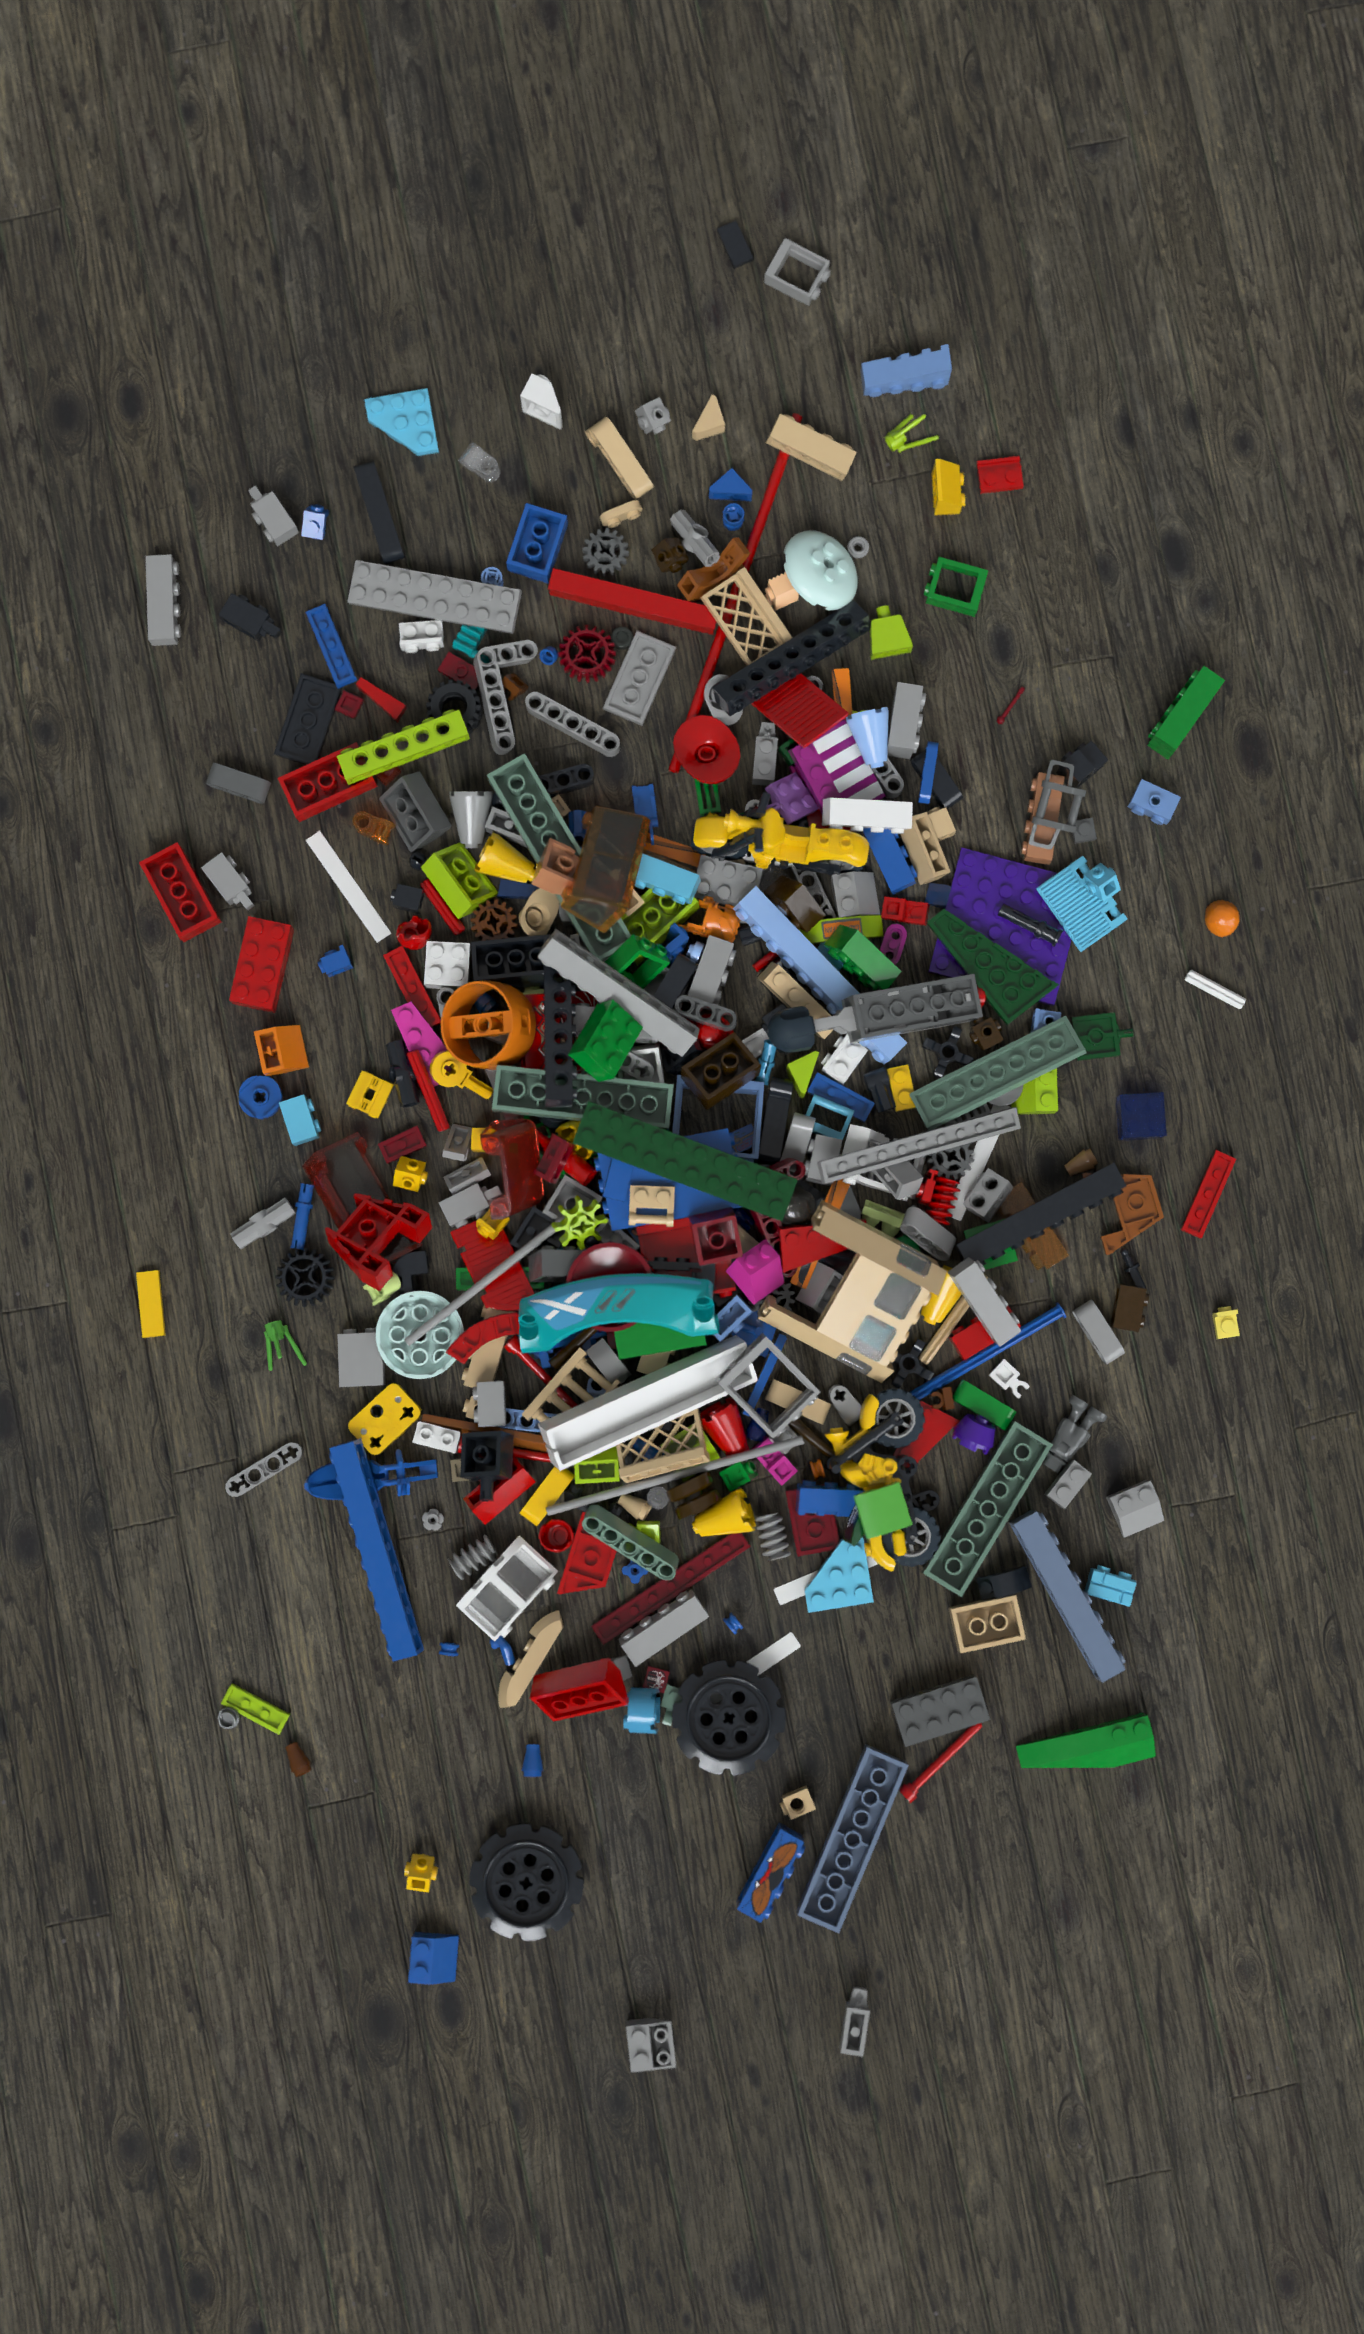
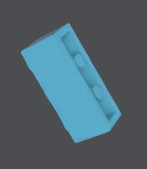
M638 852L629 874V878L633 882L632 885L640 889L650 888L654 894L661 897L668 895L673 897V901L683 905L685 902L692 903L701 882L698 874Z

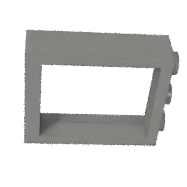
M763 1333L715 1379L772 1438L775 1436L779 1437L781 1433H784L787 1429L786 1426L791 1421L797 1420L802 1415V1410L807 1405H812L820 1393ZM767 1347L807 1387L770 1425L729 1385Z

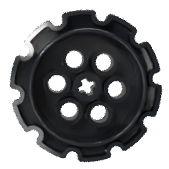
M724 1659L707 1663L702 1666V1675L698 1676L695 1673H691L685 1679L678 1690L683 1699L680 1702L673 1703L672 1725L673 1728L681 1730V1734L676 1737L677 1743L689 1759L695 1756L700 1759L698 1766L708 1772L721 1775L725 1768L730 1769L732 1775L750 1772L756 1768L755 1761L757 1759L766 1762L780 1744L775 1735L779 1732H784L786 1723L784 1706L776 1704L777 1700L781 1698L780 1691L769 1676L764 1678L758 1677L759 1668L748 1662L736 1660L735 1664L731 1667L727 1665ZM737 1691H741L745 1695L744 1700L739 1703L732 1699L733 1694ZM713 1693H720L723 1699L719 1704H714L710 1701ZM754 1710L757 1713V1718L754 1721L746 1720L745 1713L747 1711ZM726 1712H728V1714H732V1713H733V1714H734V1715H733V1721H732V1722H730L729 1720L724 1721V1720H723V1719L725 1718V1714H724V1713H726ZM702 1714H711L713 1716L712 1722L710 1724H703L700 1721ZM737 1731H745L747 1739L745 1741H737L735 1739ZM716 1732H722L725 1735V1740L721 1743H716L712 1739L713 1735Z
M531 1823L513 1824L507 1827L506 1835L502 1836L496 1832L480 1847L479 1852L483 1858L475 1859L470 1871L469 1885L477 1889V1892L472 1894L471 1899L480 1918H491L490 1928L498 1934L511 1939L515 1933H519L523 1941L539 1940L547 1936L548 1928L559 1931L573 1917L574 1911L571 1909V1905L579 1904L583 1894L584 1878L576 1874L582 1868V1864L573 1845H562L563 1835L558 1831L542 1825L539 1830L535 1831L532 1829ZM527 1854H533L537 1861L534 1864H528L524 1857ZM506 1862H512L516 1869L513 1872H507L503 1865ZM549 1868L553 1871L554 1876L550 1879L544 1878L542 1870ZM525 1877H529V1881L533 1883H529L528 1886H524V1882L521 1880H524ZM504 1884L509 1885L512 1892L505 1895L501 1893L500 1886ZM546 1891L549 1893L550 1899L542 1901L538 1898V1893ZM525 1899L528 1901L529 1907L521 1909L518 1907L517 1901Z

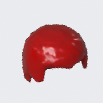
M414 915L410 921L403 922L397 927V940L405 948L411 950L421 949L431 938V923L428 919H421Z

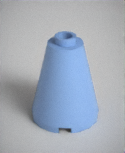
M888 707L862 711L846 717L847 724L866 765H871V769L884 766L883 762L887 761Z

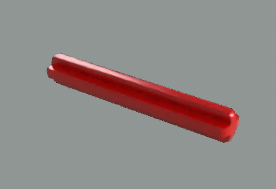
M418 1049L412 1050L407 1053V1057L437 1131H445L449 1128V1123Z

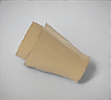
M628 1494L621 1495L617 1503L636 1520L640 1519L642 1521L646 1519L652 1508V1505L648 1504L647 1500Z

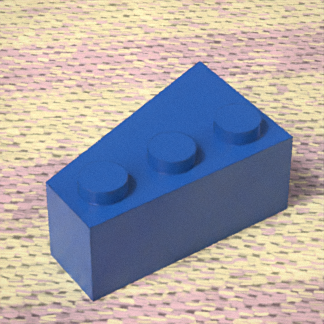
M803 1480L802 1484L797 1483L795 1510L798 1515L814 1513L817 1516L828 1514L849 1517L855 1505L853 1496L863 1493L865 1490L852 1483H847L846 1487H840L836 1482H825V1485H816V1481Z

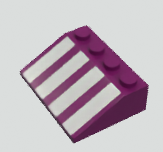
M846 720L839 722L806 748L797 745L788 750L821 814L823 813V799L880 800L885 797L869 765L865 764Z

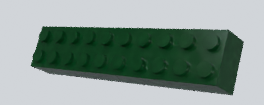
M589 1101L573 1140V1144L780 1221H783L798 1179Z

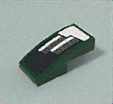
M856 1504L847 1520L843 1538L846 1543L854 1547L865 1534Z

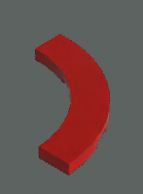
M519 1312L499 1314L474 1324L460 1334L445 1353L465 1364L476 1350L489 1341L507 1335L519 1334Z

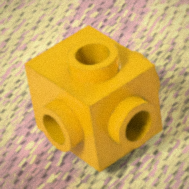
M401 1156L395 1169L393 1186L418 1192L421 1184L425 1185L428 1177V1172L425 1171L426 1162Z
M412 1854L411 1863L406 1862L404 1876H408L407 1889L429 1893L431 1880H436L438 1867L434 1866L435 1857L425 1854Z

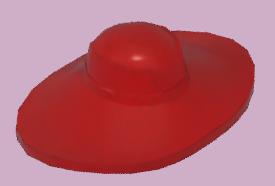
M700 715L690 718L678 728L673 741L674 752L678 761L689 775L706 784H717L733 775L739 765L740 747L733 733L722 721L712 716Z

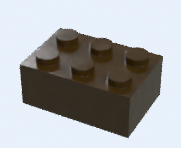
M734 1032L682 1066L681 1079L705 1109L708 1110L759 1076L761 1064Z

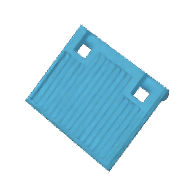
M1084 856L1036 888L1080 952L1127 920L1124 913L1121 914L1115 906L1117 903L1112 896L1103 902L1097 896L1088 893L1085 888V878L1081 879L1076 872V869L1079 868L1084 876L1090 870L1086 865L1087 860ZM1109 911L1114 920L1111 921L1105 912Z

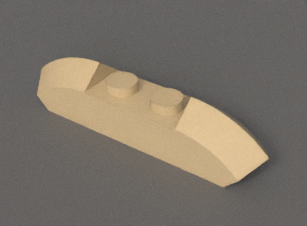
M559 1610L541 1618L529 1631L535 1637V1640L530 1639L524 1648V1651L527 1652L523 1660L518 1658L512 1668L515 1673L512 1674L505 1671L501 1679L498 1694L500 1708L514 1706L518 1703L563 1628Z

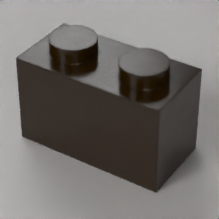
M1117 1284L1110 1327L1139 1332L1140 1328L1144 1327L1145 1315H1142L1144 1306L1147 1307L1149 1301V1294L1146 1293L1147 1289Z

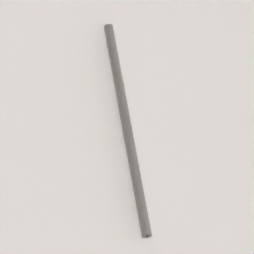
M562 1215L555 1222L562 1221L565 1215ZM552 1225L544 1229L404 1339L409 1346L549 1238L556 1232Z

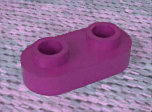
M892 924L886 929L880 948L884 955L886 953L893 955V959L890 961L894 965L900 960L907 937L906 929L900 924ZM896 932L899 934V938L893 939L891 934Z

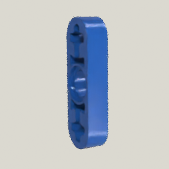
M927 742L918 803H930L938 742Z

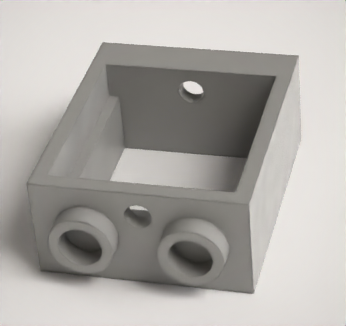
M785 238L765 273L764 283L809 306L812 300H817L821 292V288H819L821 283H826L830 276V261ZM788 256L820 271L808 293L777 277Z

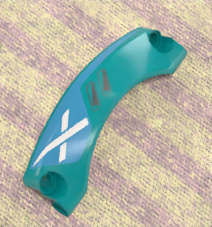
M662 1274L607 1275L558 1285L522 1298L519 1302V1342L522 1354L550 1351L558 1342L575 1332L609 1323H647L670 1328L688 1336L719 1334L718 1315L715 1314L713 1301V1283L707 1279Z

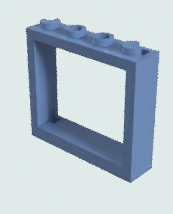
M677 1075L672 1133L679 1135L683 1089H689L681 1079V1075ZM750 1081L733 1093L756 1095L752 1154L735 1152L733 1154H737L739 1158L752 1163H758L764 1082Z

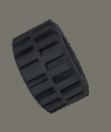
M448 680V684H444V682L439 683L440 687L437 688L435 686L432 689L433 694L428 696L429 702L426 704L428 717L436 719L443 716L442 709L447 702L461 700L467 705V710L462 718L470 735L473 733V728L477 729L479 726L478 721H481L482 718L479 696H477L474 688L471 689L469 684L466 683L464 685L460 680H457V683H454L453 680ZM442 726L438 729V733L441 732L442 734H446L449 731L447 726Z

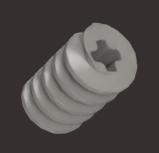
M777 1513L759 1516L754 1519L755 1521L762 1522L756 1528L757 1530L764 1531L758 1537L759 1539L766 1540L760 1546L768 1549L762 1553L763 1556L770 1557L767 1561L791 1555L790 1551L783 1550L789 1546V1543L782 1542L787 1535L780 1533V1531L785 1529V1526L778 1524L783 1520V1517L776 1516Z
M483 1535L484 1543L477 1539V1547L468 1544V1552L461 1548L460 1557L454 1552L453 1561L448 1558L459 1579L463 1580L465 1578L464 1572L470 1576L472 1574V1567L476 1571L480 1570L479 1563L487 1566V1558L492 1562L495 1561V1554L497 1556L498 1554L486 1535Z

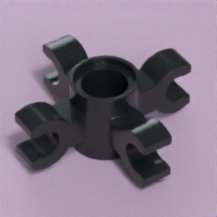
M954 1026L948 1042H944L942 1045L929 1038H925L922 1048L937 1053L939 1059L933 1076L942 1078L947 1065L953 1061L963 1066L973 1062V1057L958 1051L956 1044L962 1029ZM945 1047L952 1049L953 1057H944L942 1049Z
M917 1339L909 1354L902 1355L898 1352L894 1361L898 1363L899 1371L891 1385L899 1389L907 1374L916 1373L930 1381L934 1373L919 1365L917 1358L925 1346V1342ZM906 1357L914 1361V1367L911 1370H906L903 1367L902 1363Z

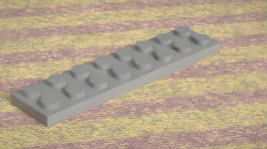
M356 560L348 603L514 634L522 591Z

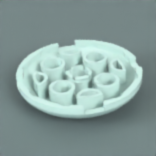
M809 530L794 535L788 541L784 549V554H786L784 568L790 583L801 597L814 606L816 604L824 606L825 610L840 609L853 599L858 586L856 567L848 551L836 539L825 533Z
M413 1291L398 1296L384 1308L376 1326V1345L383 1361L393 1371L412 1379H426L443 1373L456 1361L455 1358L445 1352L455 1339L464 1332L462 1320L457 1310L428 1331L422 1341H415L409 1346L404 1340L450 1304L445 1298L428 1291Z

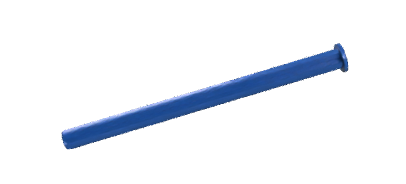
M1058 1302L1055 1303L1056 1306L1021 1326V1332L1001 1347L994 1342L968 1359L961 1361L930 1381L910 1391V1393L918 1400H921L1061 1317L1066 1318L1064 1310Z

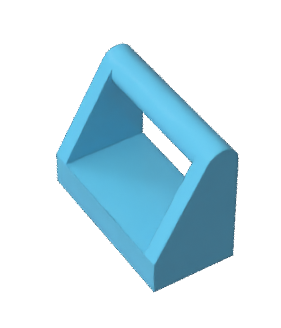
M814 1094L806 1113L807 1116L811 1115L814 1105L817 1104L844 1115L847 1119L841 1132L815 1122L812 1133L843 1140L854 1110Z

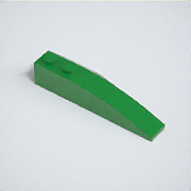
M1145 1713L1015 1746L1021 1768H1113L1156 1757L1154 1737L1148 1715Z

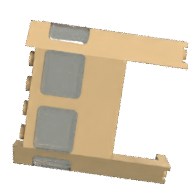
M821 1200L811 1218L813 1230L856 1252V1255L816 1324L778 1305L776 1298L771 1295H767L757 1312L758 1319L882 1383L894 1372L893 1365L889 1362H893L897 1357V1348L900 1343L904 1344L907 1340L911 1324L915 1325L917 1323L921 1307L923 1305L926 1306L931 1298L930 1292L939 1296L947 1271L939 1267L938 1262L931 1257Z

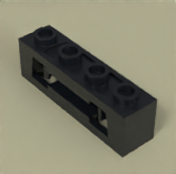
M654 1257V1261H647L650 1267H653V1270L690 1271V1269H702V1272H692L691 1278L710 1280L713 1283V1291L715 1290V1263L699 1266V1263L689 1262V1258H676V1262H667V1257Z

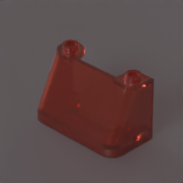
M529 1119L492 1121L480 1134V1140L485 1153L500 1155L505 1194L495 1198L490 1204L491 1220L508 1218L539 1204L544 1198L545 1191L543 1178L533 1174L534 1169H537L541 1161L537 1128L533 1121Z

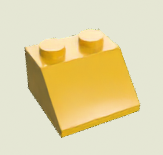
M935 459L932 470L934 515L960 514L962 506H965V494L961 493V486L964 485L963 472L960 473L959 465L942 459Z

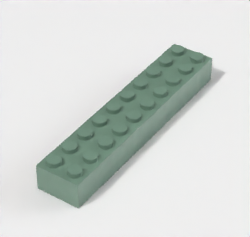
M525 753L487 774L489 783L537 865L549 838L570 846L576 851V856L584 862L587 860ZM555 894L587 951L601 961L605 962L631 936L614 905Z

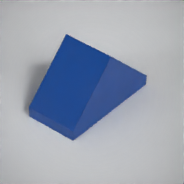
M733 468L709 487V499L751 501L752 489Z

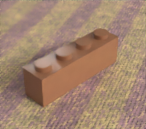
M1039 772L1036 779L1032 778L1030 791H1034L1033 799H1029L1027 812H1031L1030 820H1026L1024 833H1028L1027 841L1022 843L1021 854H1025L1024 861L1049 865L1052 861L1054 846L1049 850L1032 846L1028 843L1033 823H1031L1032 818L1036 816L1043 789L1041 786L1042 781L1046 777V773ZM1051 774L1049 781L1063 785L1064 776ZM1051 789L1044 819L1058 822L1062 797L1061 791ZM1037 824L1034 841L1049 844L1055 828Z

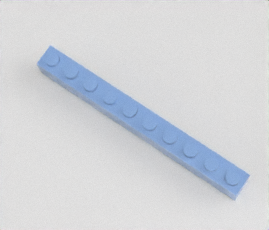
M757 886L733 908L736 911L737 917L745 921L751 927V931L766 942L767 948L781 958L784 966L789 969L791 968L796 973L797 979L811 989V993L815 998L822 1000L827 1005L826 1008L832 1015L837 1010H842L841 1000L860 994ZM900 1035L859 1042L872 1052V1056L876 1061L883 1064L889 1062L907 1044Z

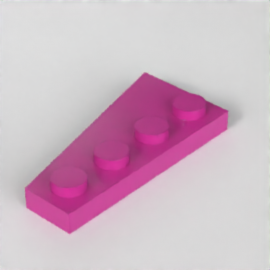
M411 1001L391 1009L409 1052L415 1049L419 1050L433 1087L439 1085L430 1074V1063L437 1053L447 1051L446 1046ZM446 1065L444 1067V1069L448 1072L452 1070L450 1066Z

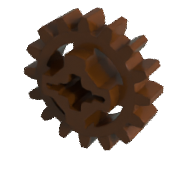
M495 899L494 904L486 900L487 906L484 907L482 904H479L480 911H473L476 918H471L470 921L475 924V926L471 927L472 932L478 931L475 935L476 939L482 937V941L506 939L509 935L515 936L512 928H518V925L513 922L517 919V916L510 915L513 912V908L506 909V902L499 905L498 899ZM494 910L502 911L505 915H499ZM487 912L486 918L480 922L481 917ZM491 915H493L496 922H498L496 927L497 932H495V929L492 925H489L492 923ZM508 924L507 930L501 935L503 927ZM482 931H489L494 937L487 936Z

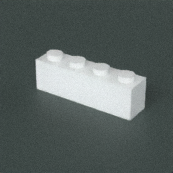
M846 798L823 799L822 826H830V828L837 829L850 827V831L862 832L863 828H871L873 833H883L884 829H891L893 834H904V830L912 829L913 802Z

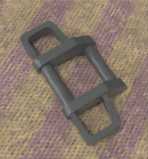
M1057 760L1049 761L1046 777L1041 785L1043 789L1036 816H1033L1031 822L1033 826L1028 840L1030 845L1050 850L1053 848L1060 830L1076 832L1077 826H1075L1082 797H1085L1087 790L1072 787L1074 766L1072 764ZM1055 764L1069 768L1067 786L1049 781L1052 767ZM1051 789L1074 794L1066 824L1044 819ZM1037 824L1055 828L1049 844L1034 841Z

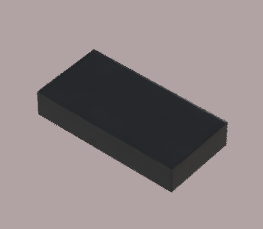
M737 221L717 228V234L734 269L753 261V255Z

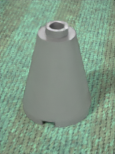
M493 791L449 792L461 844H465V848H478V844H483L486 830L485 824L489 816Z

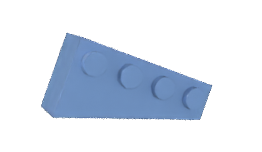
M942 345L941 350L931 352L930 348L923 349L922 353L916 356H912L909 353L901 354L893 361L890 357L862 363L860 372L864 396L877 397L882 393L889 392L891 394H899L905 390L917 392L928 387L933 389L943 388L945 385H948L952 370L949 345Z

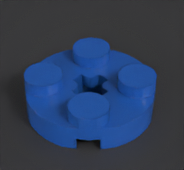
M252 1076L243 1082L239 1089V1105L247 1115L262 1120L273 1116L280 1109L279 1102L283 1101L282 1091L278 1083L272 1078ZM257 1092L261 1094L265 1092L264 1102L259 1101L257 1103L255 1101L257 1099L255 1095Z

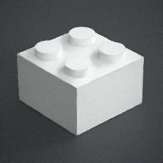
M427 941L424 975L425 987L435 989L449 987L457 990L462 985L469 983L472 958L471 944Z

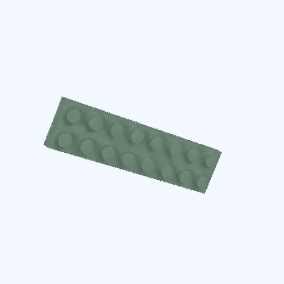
M1064 1016L909 1095L929 1131L1086 1054V1051L1068 1018Z

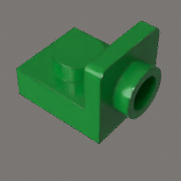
M750 1459L735 1463L719 1472L730 1492L758 1475L757 1468Z

